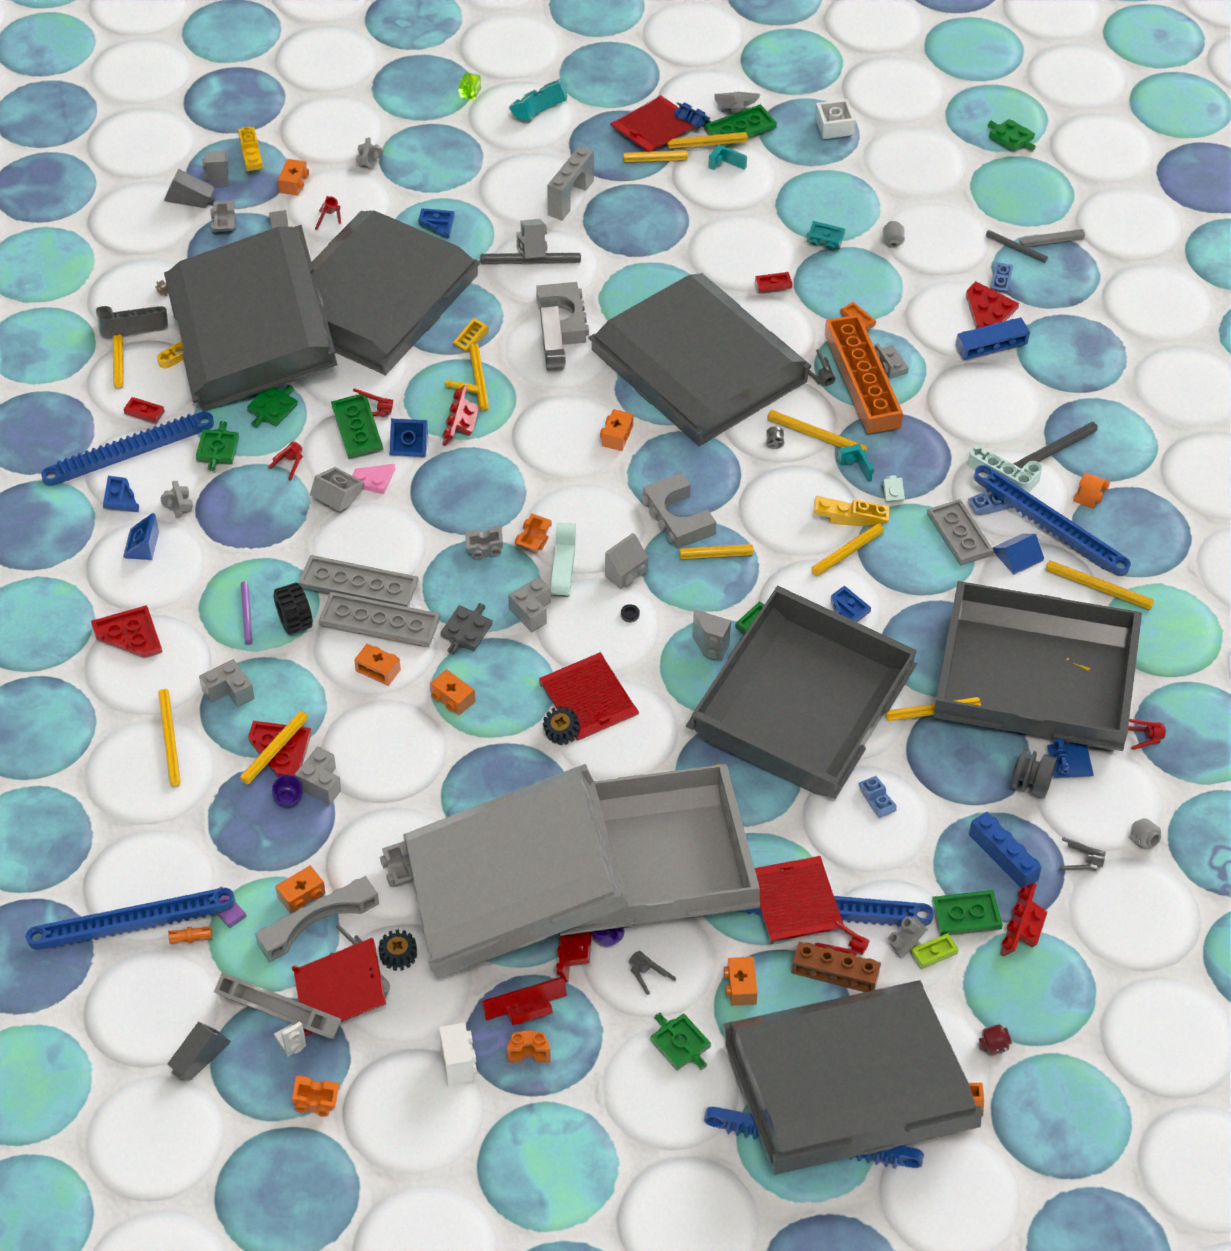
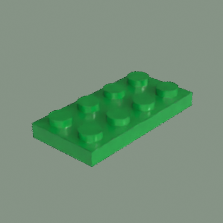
M761 104L705 124V130L709 135L746 132L748 138L777 128V122ZM720 144V145H722V146L725 147V146H728V145H731V144Z
M357 394L331 401L348 459L383 450L367 396Z

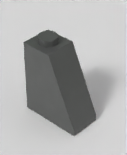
M178 169L164 201L205 208L207 203L211 204L215 196L213 194L215 187Z
M198 1021L167 1065L173 1069L171 1073L182 1080L184 1077L192 1080L231 1041L215 1028Z

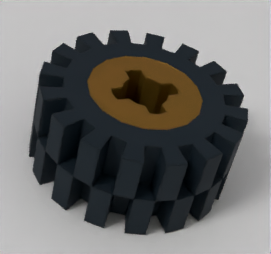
M558 706V710L552 708L553 713L548 711L546 713L547 717L544 716L543 727L547 738L552 740L554 744L558 742L559 745H562V741L565 742V745L569 744V739L573 742L575 740L573 736L578 737V731L580 732V723L576 713L572 709L569 710L566 706L564 710H562L561 706Z
M399 929L394 934L392 931H389V936L384 934L383 940L380 939L379 956L382 964H386L388 969L393 966L394 971H397V967H400V970H404L405 965L407 968L411 967L410 962L414 964L415 958H417V944L415 938H412V934L408 933L407 935L405 930L399 933Z

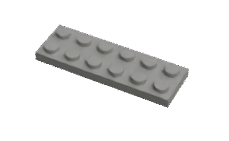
M310 555L298 584L308 590L328 594L335 592L409 607L419 579L418 576Z
M330 592L319 618V625L430 647L440 620V613Z

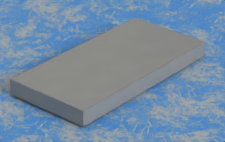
M961 499L927 509V515L960 566L994 555L993 548Z

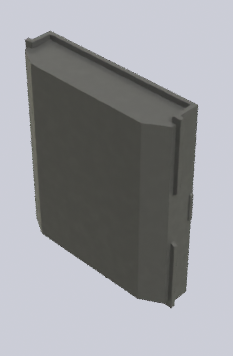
M361 210L312 261L313 274L317 289L321 294L335 352L386 376L478 276L480 261L471 258L459 246L375 210Z
M302 225L276 227L181 260L169 271L164 272L173 316L178 321L184 348L182 356L192 400L194 403L198 402L203 412L338 365L321 294L317 289L313 274L314 269Z
M703 273L689 274L611 318L596 334L589 336L591 350L699 447L808 381V370L811 368V365L757 321Z
M958 581L933 718L1053 739H1063L1068 742L1123 751L1128 734L1142 612ZM1075 664L1088 667V668H1090V670L1087 671V670H1085V669H1083V668H1081V667H1079V666H1077V665H1075ZM978 697L980 698L981 706L954 700Z
M777 585L743 638L738 641L728 656V661L692 713L686 727L691 730L694 729L707 742L814 794L826 795L836 800L866 750L865 744L883 714L890 711L917 666V663L914 662L917 650Z
M921 980L723 1024L725 1047L774 1175L863 1154L880 1152L897 1146L981 1127L982 1108L981 1106H975L968 1080L930 1003Z

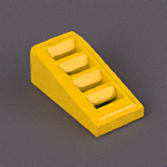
M473 318L454 340L453 345L468 352L470 344L478 343L489 332L488 326Z

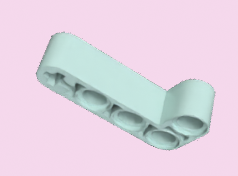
M973 446L970 449L968 466L973 470L980 465L989 466L1028 493L1040 481L1042 465L1037 461H1029L1021 469L981 446ZM980 473L983 476L988 477L986 473Z
M556 523V546L551 595L570 596L576 546V524Z

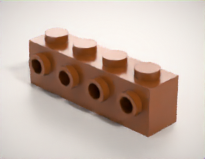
M798 942L791 973L861 992H868L876 988L881 962L871 958H861L851 953L838 952L832 948L818 947L812 943Z

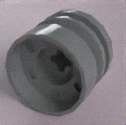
M1023 748L1014 766L1012 788L1017 789L1021 781L1023 782L1022 791L1025 792L1028 785L1031 784L1033 785L1032 794L1045 798L1053 777L1057 758L1044 754L1041 761L1038 762L1036 761L1037 751H1033L1029 759L1027 758L1029 749Z

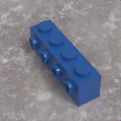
M1022 317L958 333L955 346L963 360L1028 344L1030 331Z
M985 812L971 821L969 836L1020 888L1039 880L1042 868L1039 861L1033 858L1026 848L1019 844L1012 834L999 824L995 817Z

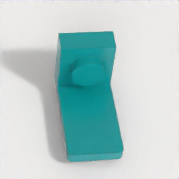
M718 145L709 155V169L715 170L722 162L743 170L747 168L746 155L722 145Z
M860 444L840 448L838 453V463L840 466L858 462L867 481H872L874 466L872 463H869L865 450H862Z

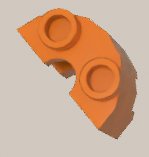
M1085 473L1079 483L1080 487L1074 496L1073 502L1094 509L1097 503H1101L1104 495L1103 491L1108 490L1110 481L1090 473Z
M531 513L529 519L524 521V532L516 536L515 544L538 553V549L542 551L549 538L546 534L549 527L552 526V520Z
M530 1030L513 1033L506 1049L507 1062H523L524 1058L532 1057L535 1062L551 1063L550 1046L544 1033Z
M296 1075L292 1094V1103L295 1105L294 1110L300 1113H316L321 1117L328 1116L329 1112L336 1106L340 1083L325 1080L324 1082H315L312 1078Z

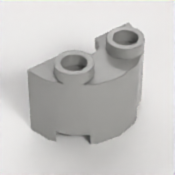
M234 201L213 202L214 209H211V219H214V222H211L212 232L235 231Z
M502 525L489 527V530L486 532H480L479 530L465 532L466 549L472 554L474 559L499 556L501 554V549L503 548Z
M406 841L382 848L383 856H380V862L382 867L388 870L389 874L386 877L389 885L397 886L414 880Z

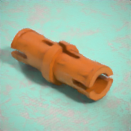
M191 926L182 930H169V944L180 942L193 943V941L212 939L211 926L192 928Z

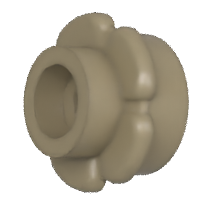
M163 280L157 281L156 290L160 295L164 294L167 296L168 289L166 283Z

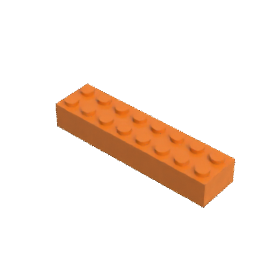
M860 314L826 320V340L866 433L871 434L901 428L903 411Z

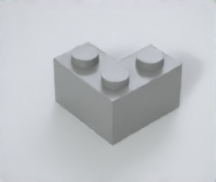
M225 150L205 152V159H202L203 169L206 170L204 171L205 181H208V184L215 188L229 187L227 152Z
M541 219L520 221L521 232H516L517 249L525 259L545 257V251L548 249L547 241L545 240V234H547L546 224Z
M540 577L508 594L509 610L531 633L547 624L545 606L551 603V592L548 585Z
M234 659L199 675L201 689L210 703L226 695L230 696L237 707L255 699L251 682Z
M317 746L295 773V777L302 783V791L329 805L341 792L340 777L333 774L336 769L334 754Z

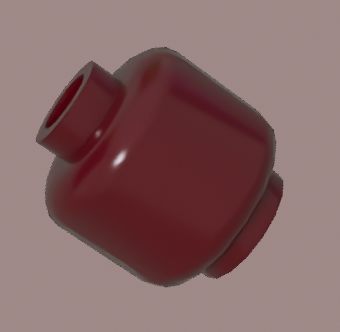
M1000 1024L984 1028L982 1030V1038H978L982 1050H987L991 1056L1008 1051L1009 1045L1012 1044L1007 1027L1003 1028Z

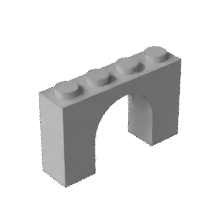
M578 146L548 183V216L563 221L570 212L572 186L586 191L594 182L593 150Z
M578 283L536 285L538 310H540L539 302L557 301L558 308L572 313L570 317L560 320L562 344L586 343V335H589V326L585 325L587 323L586 313H583L585 306L584 300H580L582 299V289H578Z
M683 473L644 486L643 495L641 496L643 504L648 506L651 516L656 518L659 528L662 531L664 530L669 543H672L676 549L716 535L717 525L709 510L689 517H677L666 510L669 505L690 497L691 484Z

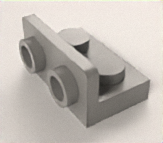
M879 343L875 344V351L889 379L908 373L909 367L893 345L882 348Z

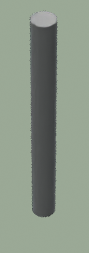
M991 230L986 232L987 237L1045 263L1048 260V256Z

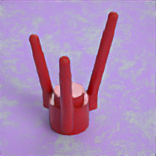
M326 196L324 203L319 209V212L322 213L315 230H318L326 213L332 214L336 211L338 223L341 224V206L338 205L335 197Z
M356 388L353 389L356 393L378 401L377 409L380 412H372L373 416L386 417V413L392 412L394 400L382 398Z
M294 441L291 442L285 449L273 457V462L268 468L271 469L284 457L288 460L295 459L288 478L291 481L299 461L303 458L300 454L302 452L301 445Z
M1129 719L1131 723L1147 725L1146 727L1128 726L1129 731H1145L1147 738L1151 739L1132 746L1133 750L1160 743V739L1165 738L1166 729L1163 723Z
M836 921L835 924L852 936L848 944L851 949L815 943V946L832 948L838 952L851 953L857 956L858 953L861 955L865 953L870 940L856 934L839 921Z

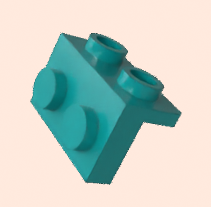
M813 221L810 231L806 235L807 242L815 246L823 245L831 250L835 248L840 249L845 228Z

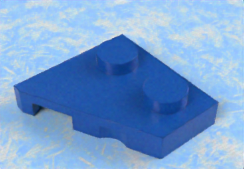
M421 208L418 219L419 225L446 238H450L455 213L454 211Z
M845 585L831 595V602L835 612L855 622H858L871 612V607Z

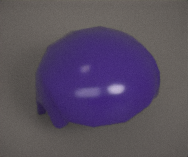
M285 774L279 776L274 781L272 797L279 806L291 807L300 801L302 783L297 777Z
M624 927L592 931L595 941L606 947L613 946L621 941L625 933Z

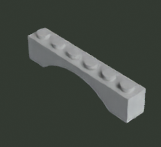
M366 876L355 879L347 886L334 890L333 893L326 897L319 898L314 903L298 909L295 913L282 917L276 923L261 928L259 932L255 933L257 945L270 963L287 954L298 935L316 921L337 914H362L378 906V893Z
M223 972L214 990L216 994L290 1023L296 1024L301 1022L304 1029L334 1039L341 1022V1018Z

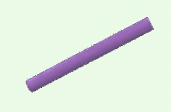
M243 581L241 582L244 638L245 644L251 645L253 641L248 582Z

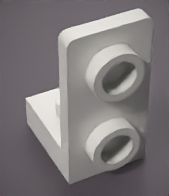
M301 1022L295 1025L292 1023L274 1033L276 1041L287 1057L299 1053L306 1047L304 1029Z

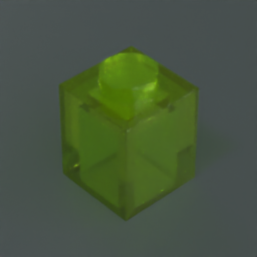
M465 72L459 83V96L475 100L481 89V75Z

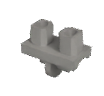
M370 137L365 138V143L358 145L360 155L356 156V162L359 167L367 166L369 170L373 169L375 159L383 156V148L377 144L372 145Z
M172 481L173 488L170 491H164L160 501L165 506L173 507L175 517H181L182 512H191L193 503L192 500L188 499V486H179L178 481Z
M906 916L901 924L902 930L899 933L892 932L888 937L889 944L901 957H904L914 945H921L918 940L928 930L915 916L912 918Z

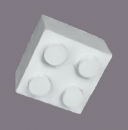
M848 99L816 103L815 120L823 139L854 135L856 119Z
M465 1023L439 1027L448 1087L474 1082L473 1074L477 1073L475 1051L472 1046L471 1030H466Z

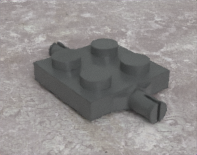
M479 603L474 611L459 605L441 630L440 635L452 643L447 650L449 653L454 655L458 647H464L472 651L476 650L493 623V620L481 615L486 608L484 604Z

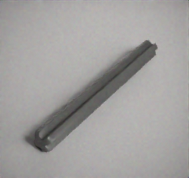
M521 253L480 254L481 264L581 262V253H545V257L527 259Z
M1090 422L1013 464L1022 469L1029 461L1039 462L1096 432L1098 425L1095 422Z

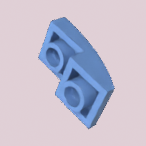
M996 262L991 284L992 290L1008 292L1013 265Z
M985 492L968 498L976 514L994 513L1010 508V504L1005 505L1004 501H999L997 496L993 497L992 494L987 496Z
M877 776L859 782V787L865 799L879 818L897 811L896 804L887 795L885 785Z

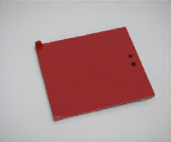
M662 95L649 103L647 102V104L642 105L637 110L635 109L630 114L628 113L610 123V126L647 152H651L693 127L699 128L689 124L688 121L685 122L674 115V111L679 107Z
M601 652L539 678L540 686H543L557 710L558 706H561L562 710L566 706L569 710L572 709L576 713L580 723V732L578 731L579 735L575 737L576 741L639 714L638 709Z
M821 856L755 868L760 887V909L768 931L770 945L776 941L840 929L843 931L835 924L836 921L843 924Z
M373 938L301 967L297 965L292 966L299 1002L341 1018V1022L359 1016L363 1012L366 1013L371 1009L386 1005ZM304 1029V1035L306 1037L314 1033L312 1031Z

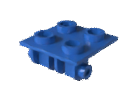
M677 102L679 108L674 111V115L685 122L688 121L689 124L696 127H703L704 122H711L710 117L706 116L704 111L698 108L694 110L691 105L685 102L683 104Z
M1054 739L1053 744L1047 745L1049 755L1057 758L1053 773L1054 778L1094 776L1087 745L1079 743L1065 744L1063 739Z

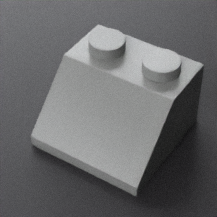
M333 467L315 476L310 496L316 498L321 503L331 506L333 510L341 511L352 504L365 482Z
M634 533L605 552V577L620 589L631 584L634 579L645 574L648 570V556Z
M695 609L693 614L694 640L703 656L722 661L730 645L731 620Z

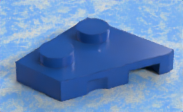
M108 476L103 508L139 512V504L134 499V493L129 488L127 478Z

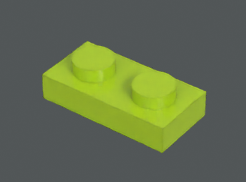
M947 933L912 948L911 954L919 967L923 969L958 954L959 949Z

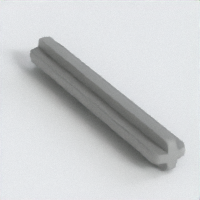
M1084 229L1022 237L1020 238V244L1031 247L1080 240L1085 238Z

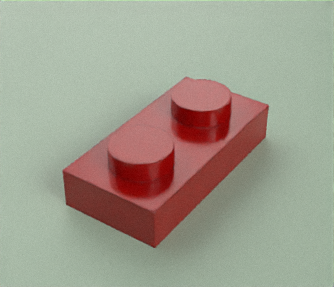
M789 272L755 276V283L759 293L792 288L793 283Z
M131 397L123 409L124 414L157 423L165 412L164 406Z

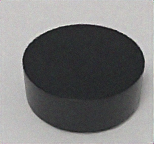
M627 604L622 607V620L631 623L639 619L640 610L637 606Z

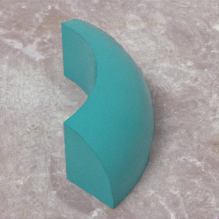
M563 78L545 84L539 91L534 89L528 92L521 101L519 99L515 100L509 106L510 111L518 119L526 121L531 120L535 115L549 107L567 101V90Z

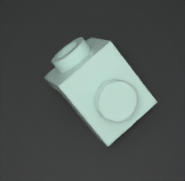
M896 475L885 477L886 479L881 482V486L884 487L885 502L904 500L902 478H897Z

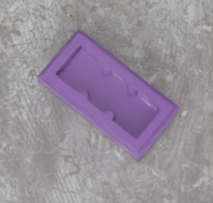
M222 896L219 902L225 903L230 897ZM236 902L231 909L216 913L229 928L246 917V913Z

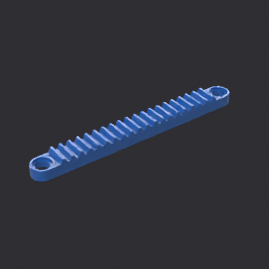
M205 411L194 415L187 414L186 418L181 416L180 420L175 418L172 423L167 421L166 425L161 423L160 427L154 426L152 430L147 428L146 432L140 431L138 435L134 433L132 437L120 438L119 442L114 440L112 444L106 443L105 447L100 445L98 449L92 448L91 452L86 450L84 454L78 453L77 457L72 455L71 459L65 458L63 462L58 460L57 464L42 470L43 483L47 486H54L199 434L203 429L209 430L213 427V416ZM203 419L209 420L207 423L200 422ZM49 474L56 475L53 478H46Z
M980 465L975 469L974 480L984 487L987 493L991 492L993 497L997 496L998 500H1003L1005 505L1010 504L1011 509L1016 508L1017 513L1022 512L1023 517L1028 516L1029 521L1034 520L1035 525L1040 524L1041 529L1046 528V532H1052L1054 537L1058 536L1060 541L1064 540L1066 545L1070 544L1072 549L1076 548L1078 553L1082 552L1084 557L1088 556L1090 561L1094 560L1095 564H1100L1102 569L1106 568L1117 576H1124L1128 573L1131 562L1127 557L989 466ZM979 473H986L988 477H981ZM1116 563H1122L1125 568H1118Z
M218 888L34 926L27 931L25 938L28 945L33 949L47 947L54 949L57 945L64 947L65 944L81 943L82 940L88 942L91 938L97 940L98 937L106 938L107 935L114 936L115 933L122 935L125 931L131 933L132 930L139 931L140 928L146 930L149 926L156 928L157 925L164 926L165 923L173 924V921L180 923L183 919L189 921L190 918L197 919L198 916L204 918L207 914L214 916L217 912L231 909L235 905L236 900L231 889ZM222 896L230 897L225 903L219 902ZM42 934V938L39 941H32L34 935Z
M834 896L842 921L846 920L848 923L851 921L856 923L863 921L864 924L871 922L873 925L876 923L884 925L887 923L889 926L896 924L900 927L906 916L910 918L913 916L917 917L924 926L930 925L933 920V908L925 903ZM760 908L739 910L741 912H747V914H751L753 912L756 915H759L760 913H762ZM924 911L929 916L927 918H920L917 913Z
M708 1107L705 1111L704 1122L709 1126L725 1129L727 1134L735 1131L736 1136L743 1133L744 1138L752 1135L753 1139L756 1140L759 1136L753 1117L749 1113L720 1107ZM902 1145L855 1157H857L858 1161L865 1158L867 1163L874 1160L875 1165L883 1162L884 1167L892 1164L894 1169L898 1165L908 1168H920L923 1165L924 1153L917 1148Z

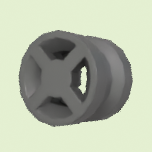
M777 426L767 429V446L771 449L783 447L784 430Z

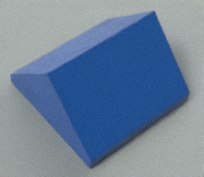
M391 418L390 455L426 456L429 439L428 421Z
M154 513L130 528L123 555L124 558L153 559L159 534L157 519Z
M1020 534L992 547L995 555L1013 575L1044 561L1036 534Z

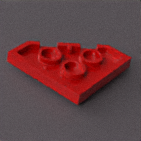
M977 281L966 290V298L969 301V308L974 318L976 329L1005 322L1019 308L1018 302Z
M147 605L91 621L96 639L141 657L162 652V647Z
M253 721L248 735L249 742L261 754L286 725ZM300 727L270 760L268 766L277 777L285 774L295 776V773L303 765L312 733L311 728Z

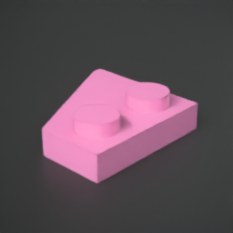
M395 464L357 468L352 476L365 482L362 490L384 494L396 467Z

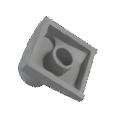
M728 92L714 94V97L721 110L738 112L741 111V108L755 103L760 97V93Z

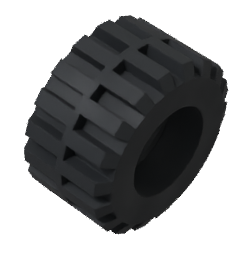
M295 582L275 589L273 594L274 602L284 630L291 635L312 628V613L302 587Z

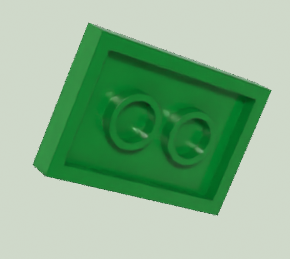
M993 890L932 897V905L940 936L947 933L949 935L1002 929L1003 924Z

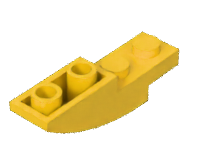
M254 127L238 129L246 170L263 169Z
M816 496L813 514L829 517V523L870 526L877 523H888L889 506L853 499L852 503Z

